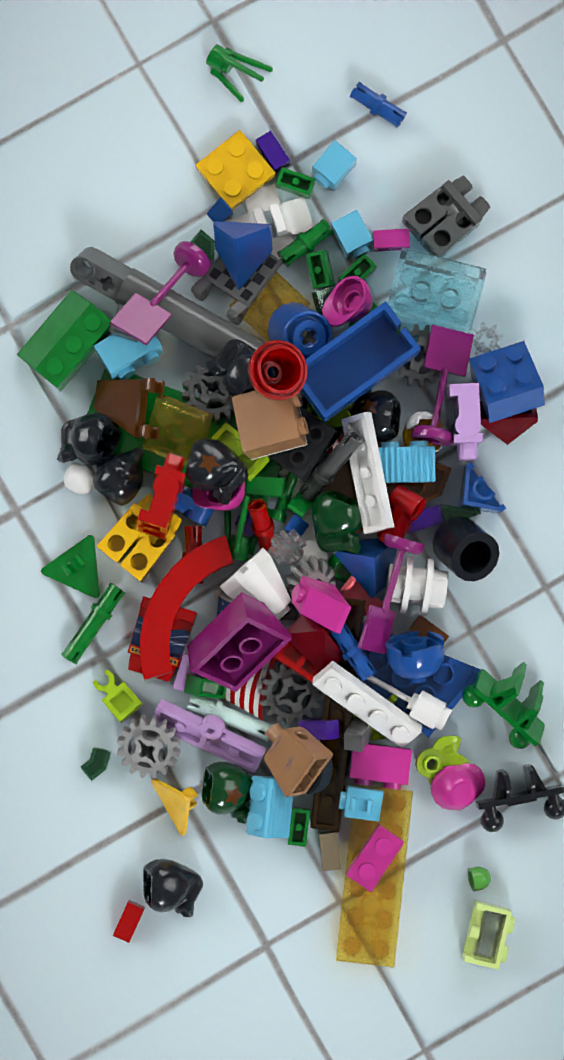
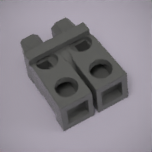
M464 175L453 182L450 180L446 181L441 187L404 214L401 221L417 241L423 237L420 244L436 263L476 229L490 209L488 202L481 196L471 204L465 199L464 196L472 190L473 186Z

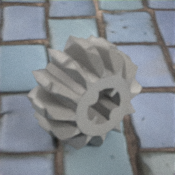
M312 555L309 556L307 562L299 557V565H290V570L293 573L286 575V581L289 583L287 590L291 595L302 576L336 586V581L333 578L335 572L332 567L328 566L325 559L320 558L317 560Z

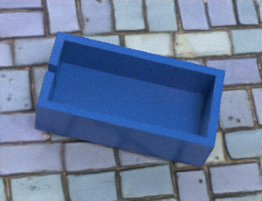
M386 301L305 359L307 379L301 392L324 423L419 355L421 348L406 327L400 331L399 335L396 333L400 329L402 322Z

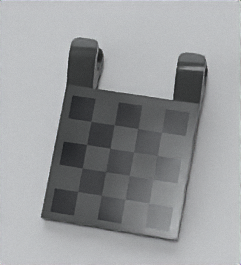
M270 254L242 288L238 290L221 258L218 256L209 271L192 286L191 292L195 298L204 301L214 285L238 302L227 311V317L233 324L239 325L250 306L283 262Z

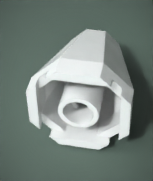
M261 548L220 585V588L227 596L233 599L243 592L265 603L278 620L290 610L288 606L291 602L290 596L271 555L264 548Z

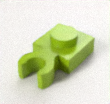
M106 670L104 673L109 677L108 684L101 686L100 683L94 680L93 685L98 691L108 694L102 699V702L119 722L123 723L144 704L124 681L119 686H116V677L109 670Z

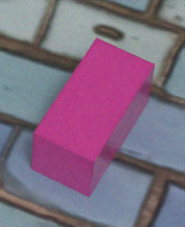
M409 229L373 230L374 252L410 249Z

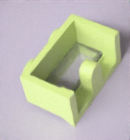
M475 900L462 953V958L465 962L499 970L500 962L505 963L508 954V946L505 945L507 933L512 934L515 924V917L511 916L512 911L509 908Z

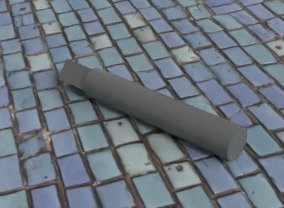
M94 247L85 248L70 264V271L75 279L121 305H125L135 293L151 301L164 286L137 269L130 268ZM84 261L88 262L91 268L88 267ZM172 289L157 304L172 314L161 329L212 358L216 357L226 343L232 339H239L255 349L265 343ZM300 391L303 401V406L301 407L305 408L308 403V400Z

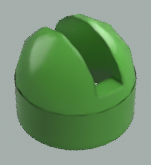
M482 867L468 868V880L472 891H479L488 887L491 882V875L487 869Z

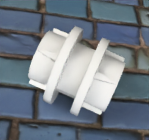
M407 556L405 565H401L391 602L400 603L399 613L406 614L408 604L420 605V616H427L428 608L443 609L447 594L448 571L435 570L434 559H427L425 568L413 567L414 557ZM390 564V566H389L388 577H387V585H386V591H387V587H388V584H389V580H390V577H391V574H392V570H393L394 564Z

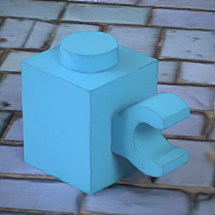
M347 785V791H341L339 809H344V817L379 822L383 791Z

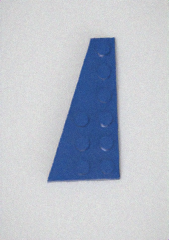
M363 649L367 658L377 670L372 676L410 697L414 693L420 695L422 691H425L447 703L446 707L451 710L462 699L464 689L475 683L478 672L481 671L479 668L444 655L441 668L435 674L427 677L424 682L412 683L409 679L395 674L388 664L386 652L381 654ZM367 679L362 681L385 699L392 695L389 691ZM397 696L398 699L394 705L409 715L411 710L406 708L409 702ZM422 724L421 732L429 738L436 728L431 729Z

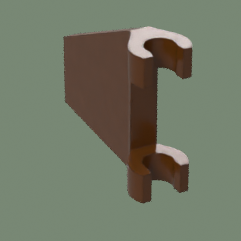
M155 378L97 380L94 409L108 415L115 424L136 438L159 440L160 428L145 425L148 393H164L165 381H155Z

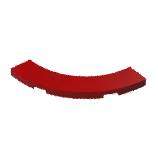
M226 535L213 539L185 555L169 570L155 589L143 618L140 635V660L144 681L173 673L170 662V636L174 619L188 594L199 582L222 568L233 565Z

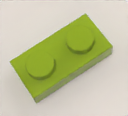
M227 422L211 438L226 444L238 455L247 467V479L249 481L270 461L268 456L254 460L246 456L242 452L239 432Z

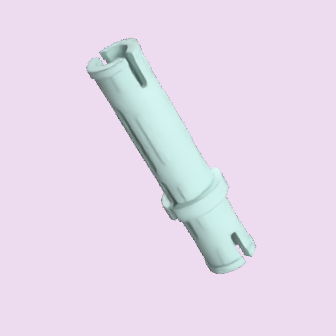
M195 695L191 696L186 708L187 711H192L204 717L207 715L218 716L224 721L225 725L262 739L265 742L269 739L265 733L273 725L223 706V702L219 700L216 703Z

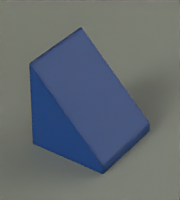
M220 197L208 211L207 215L213 222H225L233 215V210Z
M294 514L284 529L297 539H300L309 527V524Z

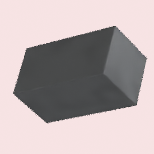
M354 717L344 733V750L362 752L372 736V727L359 717Z

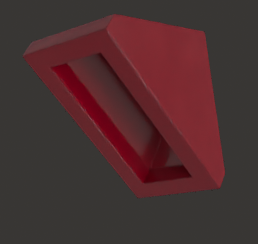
M480 401L481 425L507 445L538 422L537 409L535 408L489 423Z
M301 615L287 629L292 636L290 643L319 672L330 662L338 663L343 658V652L328 633L310 618Z

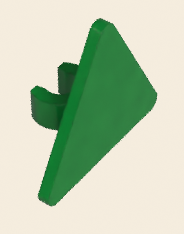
M88 535L44 566L41 569V573L93 598H98L100 592L94 536Z

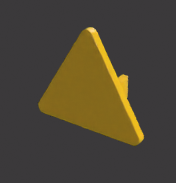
M157 778L152 779L151 783L181 836H184L187 832L189 810L197 805L194 798L198 797V793L191 786L181 792Z

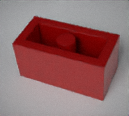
M129 900L112 936L129 943L145 907Z

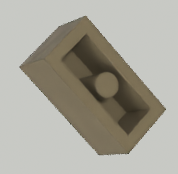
M337 832L319 833L323 871L340 870Z

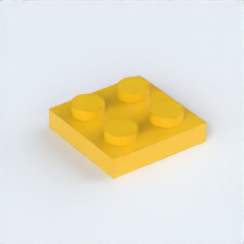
M241 130L237 131L195 165L204 179L232 210L276 176L274 170Z

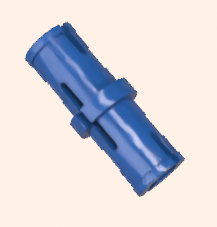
M360 81L350 94V98L355 99L370 109L372 115L376 116L377 114L396 128L401 125L400 122H403L407 115L406 111L386 100V95L383 93L381 95L377 94Z
M344 623L340 634L332 630L329 632L343 652V659L348 660L360 681H364L377 672L363 649L358 648L359 643L350 632L346 623Z

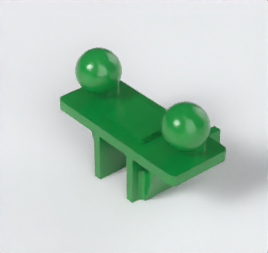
M522 662L513 670L511 677L497 681L486 670L482 669L478 672L475 683L467 686L462 694L463 701L467 706L476 708L485 702L513 727L509 733V742L517 749H524L530 743L534 746L540 744L545 724L537 717L544 698L542 695L544 682L540 680L530 688L528 697L522 703L516 698L519 696L527 666L525 662Z

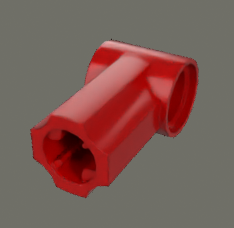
M398 485L389 496L394 527L377 532L376 536L379 540L384 542L385 534L405 538L412 522L422 514L426 506V499L405 486Z

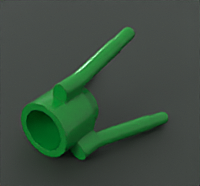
M217 44L210 51L206 59V64L212 67L210 74L218 78L240 102H243L244 97L222 73L228 74L234 67L262 82L264 81L263 76L236 60L268 72H272L273 68L236 53L228 47L224 49Z
M248 495L244 496L236 535L232 534V537L231 510L224 511V536L226 535L232 559L247 561L248 554L254 555L255 546L258 542L256 535H253L249 544V538L243 537L250 499Z

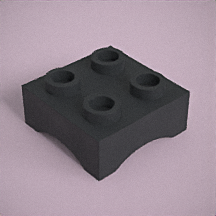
M300 406L301 415L305 417L309 433L306 434L307 445L268 455V457L305 482L322 455L336 440L338 433Z

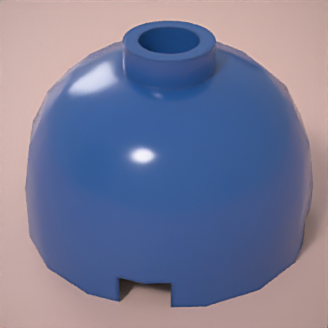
M410 631L390 637L389 644L385 643L387 661L395 674L409 679L412 683L426 681L427 677L432 676L441 668L444 660V638L440 634L427 631L428 637H419L417 635L418 631Z

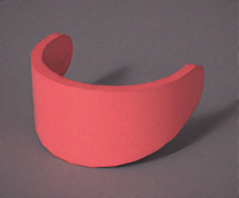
M350 576L339 590L345 598L366 600L364 615L366 617L370 605L382 608L383 602L376 596L371 598L353 576Z

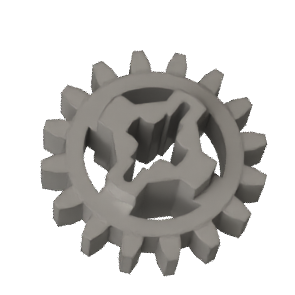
M144 714L141 716L139 723L132 718L129 723L130 728L127 726L122 728L121 734L123 736H119L117 744L121 746L118 748L117 755L125 756L121 764L122 766L130 764L131 774L139 770L141 778H144L146 772H150L152 778H156L158 770L165 775L167 774L168 766H175L177 760L174 757H179L181 749L177 748V746H179L181 740L178 737H173L176 732L175 727L166 728L167 719L159 723L157 722V715H154L152 720L148 721ZM132 736L134 737L133 741L136 744L134 745L133 749H131L130 747V739L132 738ZM167 743L168 752L164 757L162 748Z

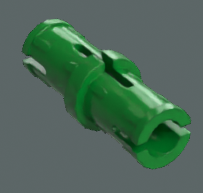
M321 219L319 223L305 233L300 232L297 234V239L278 251L277 255L282 257L280 260L286 267H289L304 254L312 253L315 246L334 234L333 230H329L330 225L328 222Z

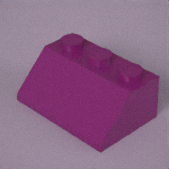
M241 592L187 645L190 669L202 677L237 692L292 640V636L265 603Z

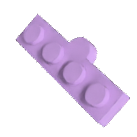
M163 699L160 700L154 715H157V722L162 723V721L167 719L166 728H176L175 737L247 771L256 773L267 748L225 729L224 721L218 716L207 715L202 718Z

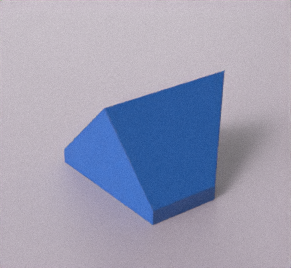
M214 221L215 250L238 290H240L273 250L271 224Z
M470 462L464 467L459 508L501 513L506 507L504 504H499L494 497L496 495L495 492L489 488L482 476L479 477L472 469L475 466Z
M379 538L360 539L359 543L362 546L358 554L344 550L337 551L335 556L368 595L373 598L387 585L389 566L394 564L397 549L387 547Z

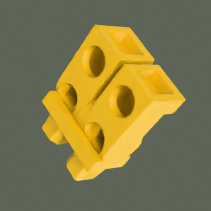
M151 494L145 496L138 504L134 502L97 545L98 549L118 565L120 564L123 569L141 583L176 538L175 532L182 522V519L176 514L173 515L166 540L139 532L137 519L140 509L149 511L153 499ZM135 543H137L136 546L131 550V552H130V553L127 555V557L124 559V557L126 556V554L128 553V551L132 548V546H133Z

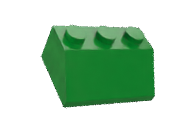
M71 290L17 353V356L61 392L95 352L94 345L110 335L111 319L87 299Z

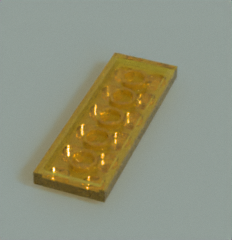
M355 784L357 787L382 790L383 798L379 822L351 818L336 961L394 967L413 790H398ZM380 823L402 838L404 844L372 892L348 877L346 870L376 825Z

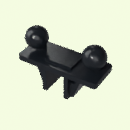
M525 764L522 766L528 791L511 794L510 790L512 789L508 773L503 769L497 770L493 798L475 801L476 807L479 810H485L481 816V825L488 832H497L503 827L504 817L500 811L496 810V806H513L537 801V798L548 796L544 803L546 816L554 820L564 817V800L559 794L564 793V786L559 784L545 787L534 766Z

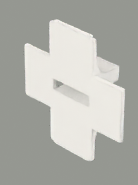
M275 183L260 188L244 201L248 213L227 220V222L267 224L263 212L269 211L277 237L272 239L273 250L271 254L278 259L282 257H278L277 252L293 242L292 236L300 232H306L314 226L306 200L300 197L281 202Z

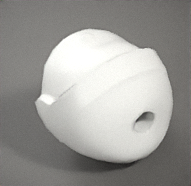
M73 462L64 475L65 487L77 494L89 493L93 486L94 470L90 466Z

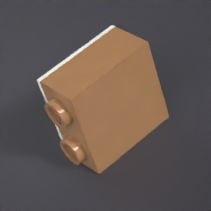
M256 390L232 397L242 452L251 460L307 445L306 434L309 433L306 419L302 417L300 406H303L300 392L292 398L281 401L267 399Z

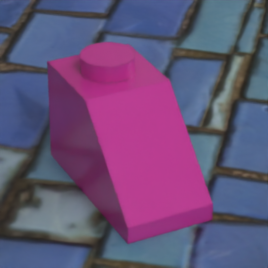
M302 576L299 584L294 587L291 602L300 614L333 632L341 633L351 606L333 584Z

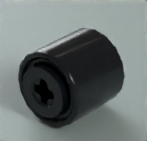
M456 516L446 520L434 534L432 542L434 554L439 561L464 581L474 582L481 580L489 575L497 565L500 553L496 540L477 523L467 517Z

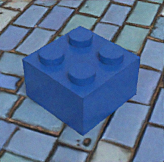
M525 341L469 358L471 379L473 383H479L480 401L489 423L545 405L544 386Z

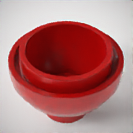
M272 340L262 344L255 350L249 361L248 376L251 385L261 396L276 401L286 400L298 394L303 388L307 379V364L303 354L296 346L287 341ZM269 367L275 370V378L269 377L267 372Z

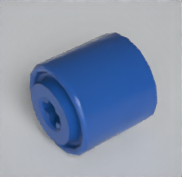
M291 302L280 306L274 311L268 324L270 341L283 340L293 344L301 351L305 359L329 343L332 338L331 326L327 319L301 303ZM304 330L307 331L305 337L301 335Z

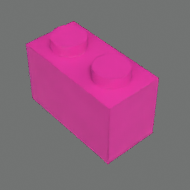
M367 743L362 752L352 751L349 778H355L354 784L371 786L372 781L384 782V788L400 790L401 784L408 785L412 750L409 748Z
M378 823L347 868L346 875L372 892L403 846V839Z

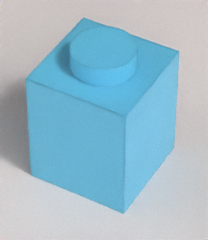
M334 140L312 166L313 178L323 188L326 189L329 186L334 191L356 166L357 158Z
M358 210L331 223V229L346 259L351 256L357 259L370 251L369 247L372 246L373 239Z

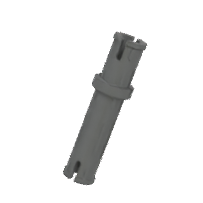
M353 429L348 430L320 466H315L311 477L299 489L300 494H303L302 497L305 500L314 501L325 486L331 485L339 469L364 442L363 437H360V433Z

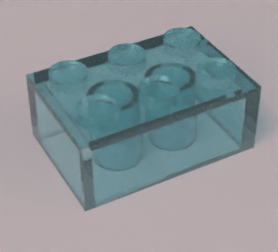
M402 247L388 305L398 316L470 334L485 282L486 268Z

